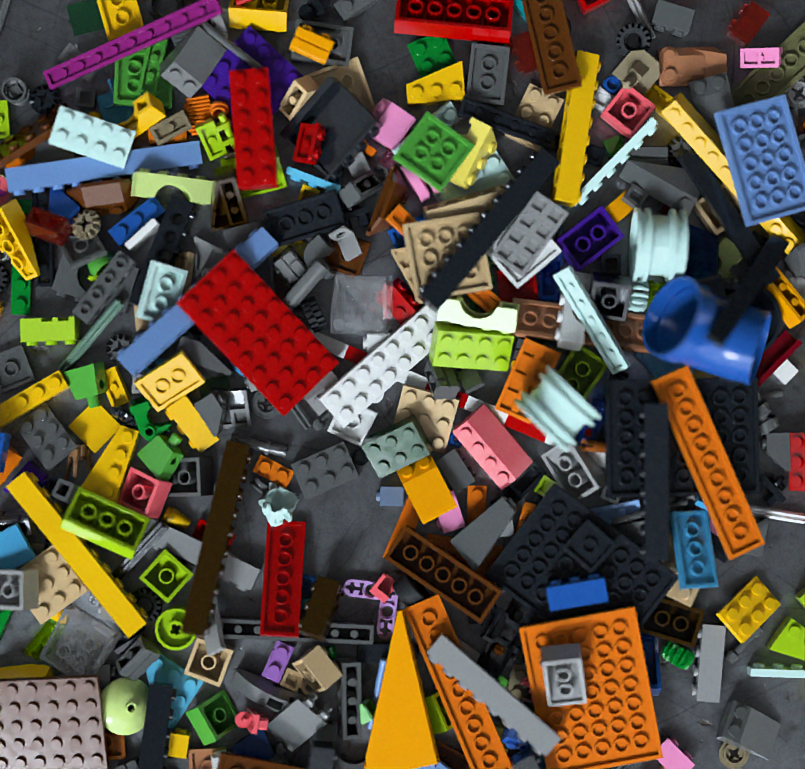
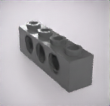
M119 250L73 309L72 313L86 324L91 325L138 263Z
M355 657L338 658L336 661L343 676L337 680V734L343 740L362 738L360 718L361 662Z

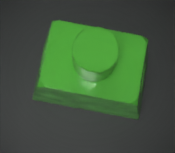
M104 361L63 372L76 400L87 398L89 408L101 406L98 394L108 390Z
M175 432L170 437L157 435L137 455L157 479L169 481L183 458L182 451L177 447L183 438Z

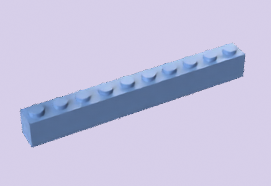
M198 140L130 150L124 169L90 157H81L6 168L5 174L9 193H14V196H21L26 194L25 191L33 190V193L45 192V188L53 187V190L65 189L64 185L72 184V187L84 184V182L94 183L105 179H122L125 176H130V179H132L133 172L139 171L140 168L150 169L151 173L158 174V171L166 170L170 173L180 172V168L186 167L188 170L199 169V165H202L203 162Z
M263 227L259 230H253L245 243L242 241L234 248L252 270L256 269L278 249V243ZM185 293L182 294V295L177 299V301H178L180 298H182V297L185 295ZM177 304L172 308L170 306L162 313L163 316L158 321L156 319L147 326L148 330L145 333H139L134 337L133 343L129 347L125 346L118 352V361L134 378L195 324Z

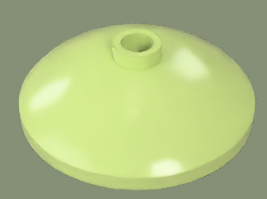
M121 677L113 680L103 689L101 698L104 725L109 731L118 735H131L144 728L149 687L143 681ZM132 704V710L128 711V706Z

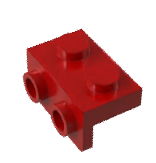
M316 122L315 125L300 124L292 159L294 162L317 164V160L321 157V142L324 141L326 135L325 128L321 123Z
M400 278L392 281L376 296L400 325L423 307L422 304L416 302L415 295L412 294L407 284L400 280Z

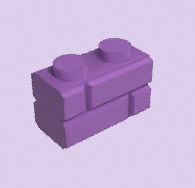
M276 641L262 676L279 683L295 648V644L289 641Z

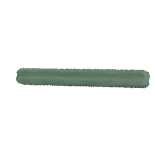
M114 299L60 364L59 368L63 372L71 370L124 306V302L121 299Z

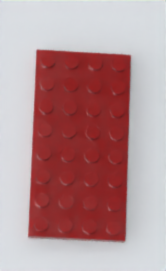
M234 249L176 302L181 310L282 416H285L339 364L335 357Z

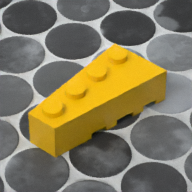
M121 425L81 487L117 503L142 436L140 432Z

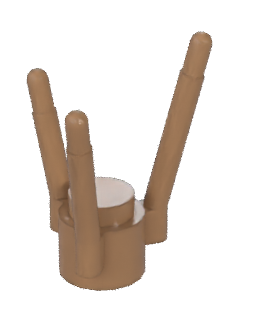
M78 445L69 454L63 480L67 481L72 460H74V479L77 477L78 460H84V457H86L89 473L93 469L90 450H86V445Z

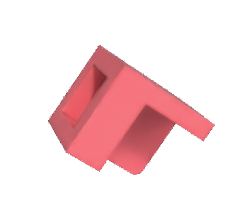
M383 572L372 585L369 592L385 603L394 590L393 583L396 580L386 572Z

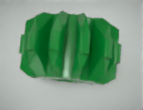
M668 640L662 648L661 656L676 667L687 670L694 661L695 654L693 651L679 643Z

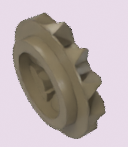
M87 209L78 212V215L73 218V224L71 225L72 233L82 240L93 238L101 227L99 215L93 210ZM85 220L89 222V224L86 225V228L81 226L85 223Z
M725 742L721 743V747L718 750L720 761L730 769L743 767L750 755L749 752ZM728 748L730 750L738 749L737 754L740 758L735 756L730 757L731 754Z

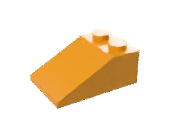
M431 454L396 471L423 524L458 507Z

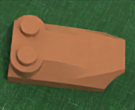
M668 46L657 48V60L660 62L661 74L658 78V87L660 88L689 87L688 82L727 73V54L716 47L673 48Z

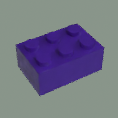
M601 205L556 238L554 242L562 250L561 255L567 263L572 266L574 271L579 272L625 236Z

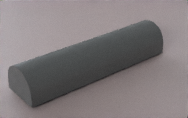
M318 258L282 302L293 312L329 271L330 267L321 258Z

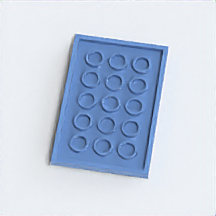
M786 95L714 113L745 226H752L804 211L805 162Z

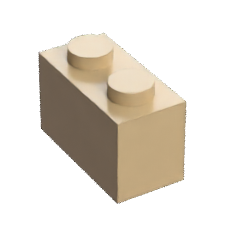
M309 75L295 79L281 101L279 110L291 121L320 86Z

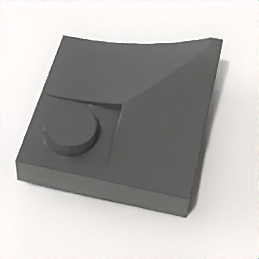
M211 387L209 389L210 393L218 390L226 399L227 410L223 428L252 425L247 388Z

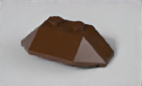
M393 162L365 236L367 237L393 227L385 220L386 217L399 204L406 205L409 197V194L406 193L407 187L397 165Z
M115 179L87 183L65 190V194L80 205L81 211L85 209L93 210L99 217L107 214L127 212L141 198L131 196L132 179Z

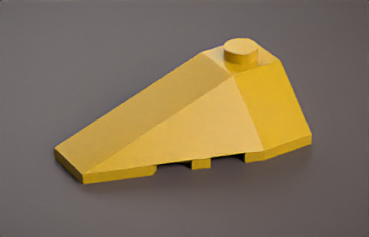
M15 198L0 205V251L8 254L11 258V264L27 281L41 274L25 214Z

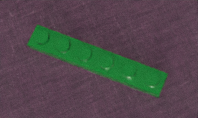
M16 199L25 214L33 244V200ZM12 265L11 314L32 315V279L26 281Z

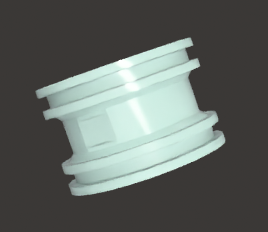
M635 207L629 235V277H631L632 281H636L639 278L641 282H645L648 275L664 276L665 282L668 283L674 278L684 276L688 250V219L685 209H680L678 213L675 209H670L668 215H652L650 208H644L641 211L640 207Z
M547 365L545 367L547 372L545 374L540 372L538 375L541 378L540 385L531 393L522 391L520 393L522 398L520 400L515 398L513 401L549 438L568 453L570 451L568 446L577 443L574 439L575 433L585 424L593 427L595 425L593 420L595 418L600 420L602 417L563 378Z

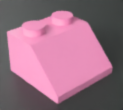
M382 98L376 104L372 114L383 126L380 128V133L372 139L392 150L401 142L416 121V118L393 102Z

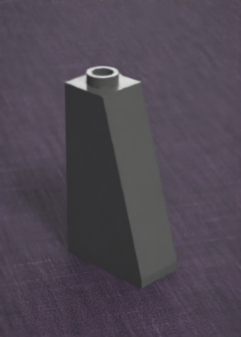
M503 496L450 540L474 571L482 565L518 511L515 508L517 505L511 497Z

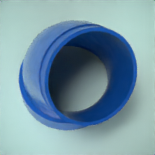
M685 276L677 277L666 283L651 301L643 323V342L650 354L667 362H680L700 371L735 382H742L750 386L755 378L765 349L772 312L749 306L721 349L707 340L705 336L729 299L712 293L709 287L692 278Z

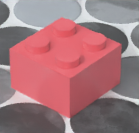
M622 88L602 112L600 118L630 140L653 113L656 106L634 88Z
M130 467L117 503L148 518H159L173 483L168 480L157 479L152 472L144 468Z

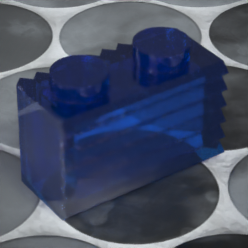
M551 261L540 270L539 299L541 301H559V285L553 277L555 273L560 271L559 261Z

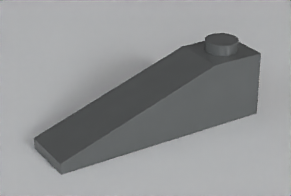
M627 160L619 175V178L630 184H636L647 194L678 211L685 209L688 216L700 195V192L683 167L678 168L671 167L670 165H657L649 162Z

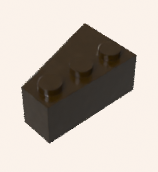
M233 164L214 168L209 218L211 232L249 223L247 209L242 193L238 189L237 176Z
M319 576L318 580L313 582L311 589L313 594L311 599H308L306 602L305 610L307 611L305 617H301L298 628H300V632L304 636L325 641L333 622L334 611H337L339 607L337 605L339 597H343L345 592L341 582Z

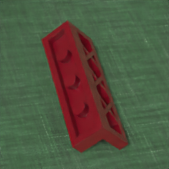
M786 330L777 337L770 348L763 352L755 377H758V388L802 344L799 339H795Z

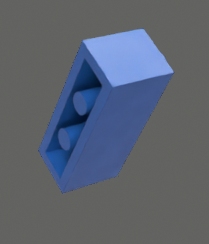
M156 197L150 198L109 229L108 232L117 244L124 248L125 243L151 219L154 218L159 221L164 216L166 209Z
M600 573L589 574L588 578L583 579L580 576L571 577L569 581L565 582L552 580L549 582L550 584L546 585L550 611L608 602L605 578Z

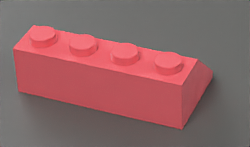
M485 403L456 424L452 431L501 490L515 481L533 463L531 457Z

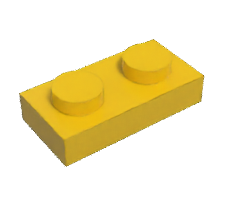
M118 366L105 370L108 387L106 394L111 406L117 407L131 402L132 400Z

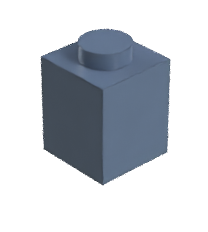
M381 485V489L377 490L376 501H380V506H403L404 486Z

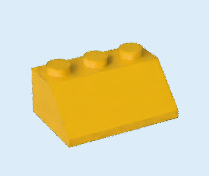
M230 0L229 27L247 29L250 26L257 31L287 32L290 0H252L238 6L235 0Z

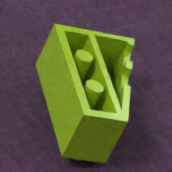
M79 317L20 319V341L26 342V346H38V342H46V345H57V341H65V345H75L76 341L82 339L81 319Z
M786 616L765 647L769 650L805 661V627L791 617Z

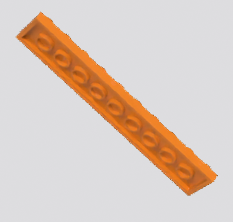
M685 365L652 380L651 383L659 402H668L670 427L727 558L732 560L764 545L763 537L689 367Z
M436 594L403 608L470 769H513L486 704L483 701L481 703L477 702L472 697L473 693L468 688L465 691L457 684L459 680L454 676L450 678L442 671L443 666L439 663L435 665L428 659L429 654L427 650L442 633L462 649L440 596Z

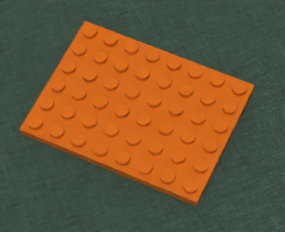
M634 605L519 627L535 713L561 736V740L547 756L544 755L546 769H604L663 758ZM580 643L587 703L548 707L541 660V647Z

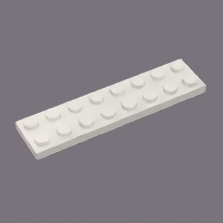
M426 305L421 307L318 398L343 428L429 353L434 322L439 321L438 311L434 312Z

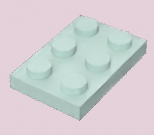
M151 261L136 317L148 321L155 319L158 321L163 316L162 313L170 306L171 308L174 307L177 299L182 295L188 271Z

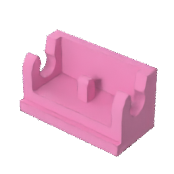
M783 47L740 49V68L780 67L783 63V60H781Z

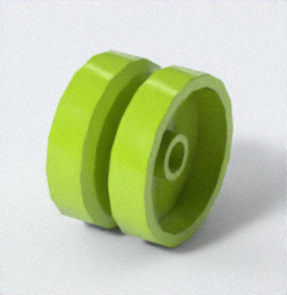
M185 605L169 607L158 617L155 624L157 640L163 647L169 650L185 649L197 637L181 633L180 630L175 628V624L176 626H182L186 609Z

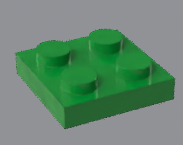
M426 36L407 44L420 78L456 63L446 38Z

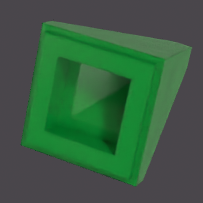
M621 135L602 141L609 159H612L625 146Z

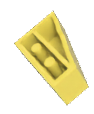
M471 118L469 122L472 126L468 134H463V137L475 146L449 181L465 190H468L470 185L472 186L475 183L478 173L485 168L487 159L497 149V141L491 126L475 118Z

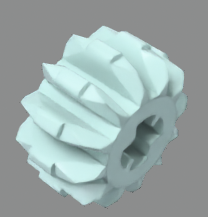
M640 279L632 281L633 288L628 310L644 312L648 303L649 284L647 281L641 282Z

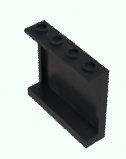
M328 76L279 134L296 146L301 123L314 125L316 122L321 123L325 128L326 135L324 141L321 142V157L314 166L325 176V181L335 182L342 176V171L353 164L355 156L367 148L369 140L375 138L380 133V128L383 124L337 78Z

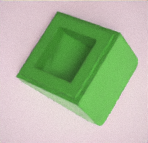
M368 696L360 704L361 725L368 723L375 717L376 707Z

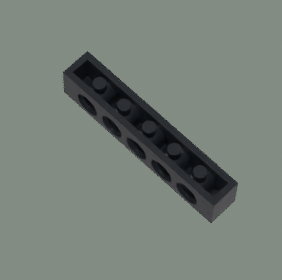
M172 195L128 302L131 305L139 306L151 261L175 266V263H173L175 255L179 256L182 245H180L182 238L187 237L189 232L187 226L190 220H194L197 212L194 203ZM177 215L183 216V221L179 224L173 222L174 217ZM169 233L176 234L174 241H167L166 236ZM163 250L169 252L166 259L159 258V253Z

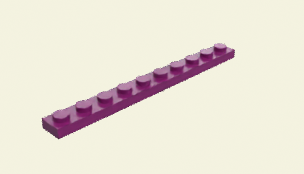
M219 0L198 1L43 71L50 90H54L224 13Z

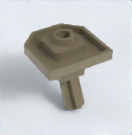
M645 49L631 50L612 74L621 81L623 89L634 88L644 96L661 76L660 62Z

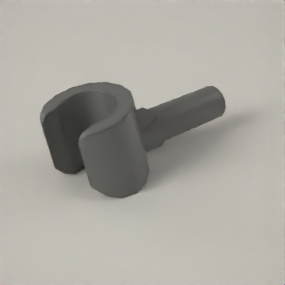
M329 411L313 421L315 431L325 427L322 421L331 415Z

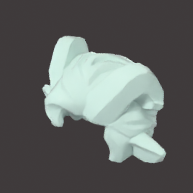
M269 482V491L258 503L259 506H262V512L266 515L269 524L276 527L283 524L284 519L288 522L292 520L291 512L296 508L299 497L296 496V493L290 492L281 486L277 487L274 482Z

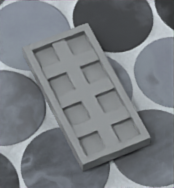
M537 191L491 255L524 277L569 213Z

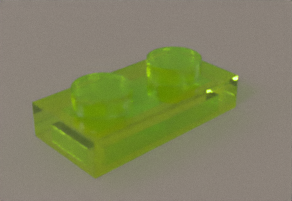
M47 621L23 651L26 655L40 661L64 631Z

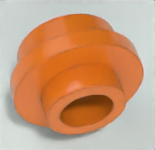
M215 101L210 105L209 111L215 119H219L218 114L222 112L227 116L229 106L225 102Z

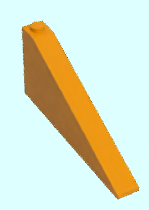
M403 609L397 612L364 769H415L438 764L440 760L407 618Z

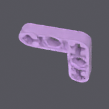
M350 578L344 583V592L348 596L379 600L376 596L369 595L365 591L367 585H373L376 581ZM354 582L356 587H360V583H364L362 588L363 594H359V589H354L353 592H350L347 585ZM396 593L392 594L385 603L380 600L377 634L382 639H388L393 635L398 602ZM391 606L393 614L390 616L383 615V607ZM381 618L392 620V623L388 622V629H391V631L387 632V635H383V631H380V628L384 627V621H380Z

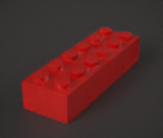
M397 0L394 33L509 44L514 0Z
M256 68L229 71L238 189L246 191L279 188L269 69Z

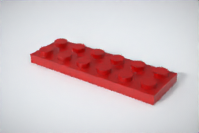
M267 521L260 636L299 638L298 626L301 611L306 522L283 521V524L273 527Z

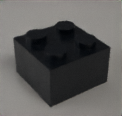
M593 272L588 294L603 319L626 321L633 288L631 277Z

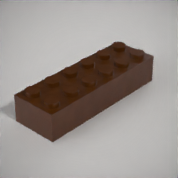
M408 524L403 528L384 559L480 624L503 591L498 585L476 570L474 571L470 566Z

